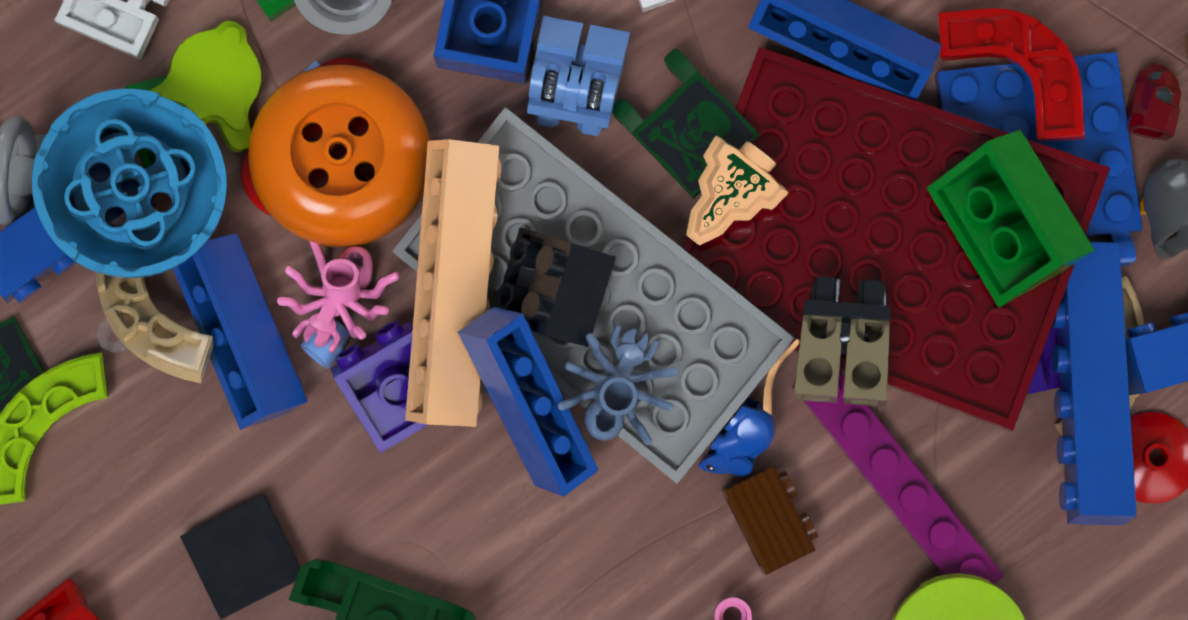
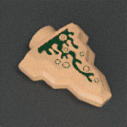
M716 135L703 155L707 166L698 180L702 196L691 209L686 236L698 245H701L722 235L734 220L749 221L762 208L773 210L789 193L784 186L780 185L769 174L776 163L748 141L738 149Z

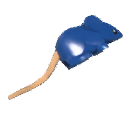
M798 339L783 352L767 373L763 390V404L750 397L745 400L710 445L711 450L698 464L700 469L715 474H732L739 477H746L752 472L756 457L769 447L775 437L776 423L772 414L773 381L782 362L799 345L800 341Z

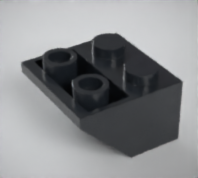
M520 227L517 238L510 249L509 264L503 283L497 291L495 307L522 313L534 332L588 347L589 343L586 340V335L593 333L616 257Z

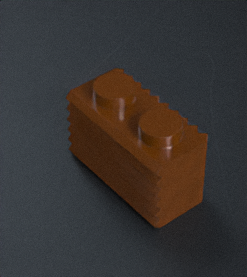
M771 466L722 490L723 496L762 574H770L816 550L811 540L817 538L818 534L806 512L798 515L791 501V498L797 496V492L786 471L777 473L775 467Z

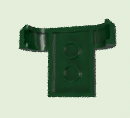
M319 558L300 566L289 597L290 601L305 606H314L338 613L336 620H476L472 611L459 605Z

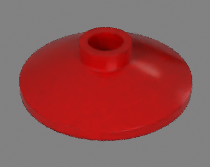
M1144 412L1130 416L1136 501L1154 504L1167 502L1178 497L1188 488V429L1180 421L1164 413ZM1155 448L1159 449L1163 454V462L1159 466L1153 465L1149 459L1150 452Z

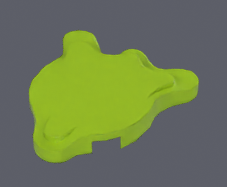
M225 21L216 29L196 33L180 44L170 62L167 78L160 85L148 91L159 93L160 96L170 99L183 107L186 106L205 125L208 123L217 125L230 150L244 152L249 148L251 128L248 114L261 85V68L257 57L247 43L245 29L236 22Z

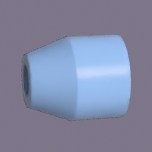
M335 320L336 330L341 337V341L334 353L329 352V346L334 339L333 336H331L329 343L324 347L315 346L314 340L317 333L307 342L303 341L300 345L313 360L326 369H329L335 362L336 355L344 350L350 335L349 331L337 320Z

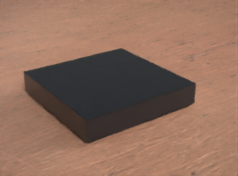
M262 494L180 536L220 620L295 583L301 566L266 494Z

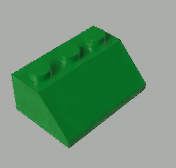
M1021 130L987 141L927 187L928 192L998 308L1057 276L1095 251Z

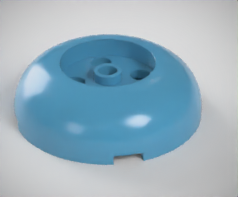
M114 89L86 97L68 108L50 126V130L36 153L32 170V193L36 211L44 229L56 246L68 257L85 268L100 274L119 278H142L161 274L174 269L195 255L211 237L220 220L227 190V176L222 153L214 136L203 121L186 106L183 107L170 99L160 96L159 93L141 89ZM141 149L151 150L156 156L155 163L147 168L139 166L135 161L136 153ZM97 163L107 165L111 172L110 177L104 182H96L91 179L89 172L93 165ZM130 180L139 184L138 193L134 196H128L127 191L123 193L121 190L123 183ZM161 192L167 194L172 202L170 208L163 212L153 209L150 203L153 195ZM113 207L121 208L126 214L125 222L117 227L110 226L105 220L106 212Z

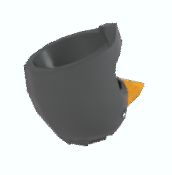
M1170 159L1157 165L1155 171L1149 174L1143 185V198L1139 203L1140 215H1147L1151 226V240L1155 252L1161 260L1172 258L1180 252L1188 250V160ZM1177 232V235L1175 237L1167 240L1171 235Z

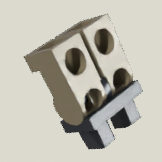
M815 277L810 300H805L794 391L795 400L838 403L841 355H847L843 395L844 404L886 407L891 306H886L884 282L872 280L859 281L857 303L839 302L840 279Z

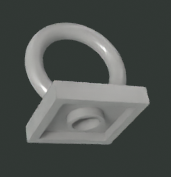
M13 115L7 118L0 127V224L7 227L35 208L32 193L33 163L36 153L46 136L34 134L29 121L20 115Z

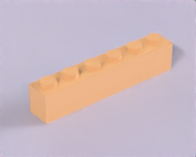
M451 139L428 141L405 421L428 425L477 427V416L482 408L481 378L458 331L490 310V303L487 298L488 280L494 264L491 242L492 230L497 222V208L495 206L496 183L501 174L498 145Z

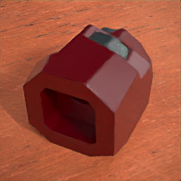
M1152 63L1141 70L1129 92L1125 109L1127 117L1126 128L1130 134L1164 141L1174 136L1180 113L1181 91L1177 78L1166 66Z

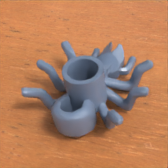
M615 326L610 339V343L615 349L616 358L619 361L618 365L615 366L611 364L601 350L593 333L587 334L586 340L591 347L593 355L609 376L601 375L572 362H566V370L595 381L597 385L595 389L577 393L571 398L557 404L558 409L563 411L576 406L580 402L594 398L584 412V425L591 436L602 441L612 440L623 429L624 414H626L630 424L637 431L643 443L650 445L652 438L633 409L637 399L666 411H672L674 405L636 389L633 383L677 376L679 373L678 368L653 369L633 375V367L651 359L659 345V342L654 340L648 352L643 354L648 345V335L643 333L640 340L635 343L637 332L635 328L625 332L619 345L617 340L621 326Z

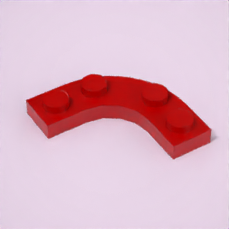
M983 8L938 13L939 40L942 45L940 58L942 61L993 57L1013 62L1022 67L1033 85L1038 143L1085 139L1083 88L1079 70L1067 45L1052 30L1030 15L1009 9Z

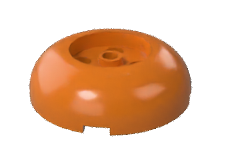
M341 64L326 65L294 76L282 84L267 99L259 111L251 131L248 148L249 171L254 189L261 203L275 221L286 230L305 241H311L322 246L338 248L360 246L377 241L396 230L414 211L420 200H422L427 144L431 140L426 122L419 108L411 97L395 82L384 75L364 67ZM362 117L368 122L369 129L364 135L355 136L349 131V124L354 118ZM315 123L322 128V137L318 141L308 142L304 139L303 130L308 124ZM342 144L347 149L346 156L340 160L333 159L330 156V152L334 151V145ZM369 163L374 167L375 175L370 181L362 182L356 178L355 169L359 164ZM323 169L328 173L329 180L324 187L315 188L310 184L309 175L313 170Z

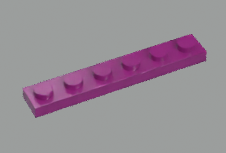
M841 372L839 377L838 403L803 401L941 575L953 573L971 574L985 578L993 584L1004 576L871 409L865 405L844 404L845 377Z

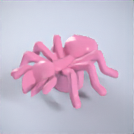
M310 241L323 287L310 285L306 282L303 275L291 266H287L285 272L297 282L305 294L324 298L300 305L293 298L278 297L277 304L289 306L298 315H304L321 308L319 314L301 321L293 331L292 336L294 338L299 337L305 329L303 337L304 341L307 342L317 333L314 340L316 347L326 346L331 336H333L334 339L329 346V352L334 353L341 341V337L336 330L335 317L341 316L351 337L361 340L366 338V333L361 327L355 325L346 308H351L369 321H374L378 314L388 315V307L377 305L369 310L358 303V300L360 298L377 299L381 297L386 286L397 281L400 277L398 272H393L381 278L374 289L365 290L373 280V262L368 250L361 246H349L336 259L326 264L320 244Z

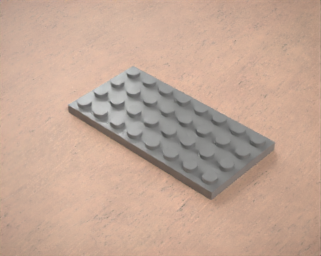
M505 107L477 142L498 145V158L501 162V174L496 183L495 193L497 222L492 230L491 242L494 264L489 275L487 292L490 309L496 305L497 291L503 283L510 260V249L517 238L520 227L615 256L613 269L593 329V334L598 340L601 350L613 366L618 365L619 361L616 358L615 349L610 343L616 325L621 326L617 340L619 345L625 332L635 328L637 329L635 343L640 340L643 333L648 335V345L643 354L648 352L654 340L658 341L659 345L651 359L633 367V375L653 369L671 367L678 368L679 372L677 376L633 383L636 389L674 405L672 411H666L637 399L636 405L633 408L634 412L652 438V443L650 445L643 443L637 431L630 424L626 414H624L623 429L618 436L678 484L781 357L783 352L794 341L795 337ZM422 214L392 251L416 272L418 268ZM532 331L543 357L550 366L551 373L558 387L568 396L572 397L577 393L595 389L597 382L566 370V362H572L601 375L609 376L593 355L590 345L585 347ZM594 398L580 402L578 404H580L584 409H586L588 404L591 403L594 400Z

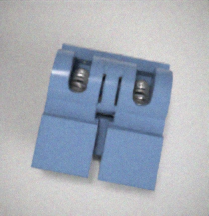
M543 16L531 75L527 113L533 114L536 124L553 128L559 125L560 120L577 123V129L582 134L598 136L602 128L608 129L620 79L626 62L630 32L590 25L586 45H582L580 43L583 23Z

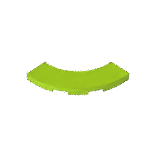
M103 352L79 356L48 369L22 388L1 412L0 505L26 501V476L29 462L39 440L54 422L83 404L108 398Z

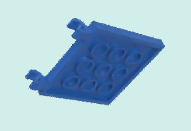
M1117 52L1075 56L1074 60L1079 70L1083 88L1085 139L1041 142L1040 144L1110 167L1086 236L1087 238L1107 236V242L1120 243L1121 266H1128L1130 263L1136 262L1135 246L1129 233H1138L1143 229L1129 131L1126 128L1127 117ZM1011 63L939 71L936 73L935 82L939 109L1008 133L1021 130L1026 139L1038 143L1035 93L1031 79L1022 67Z

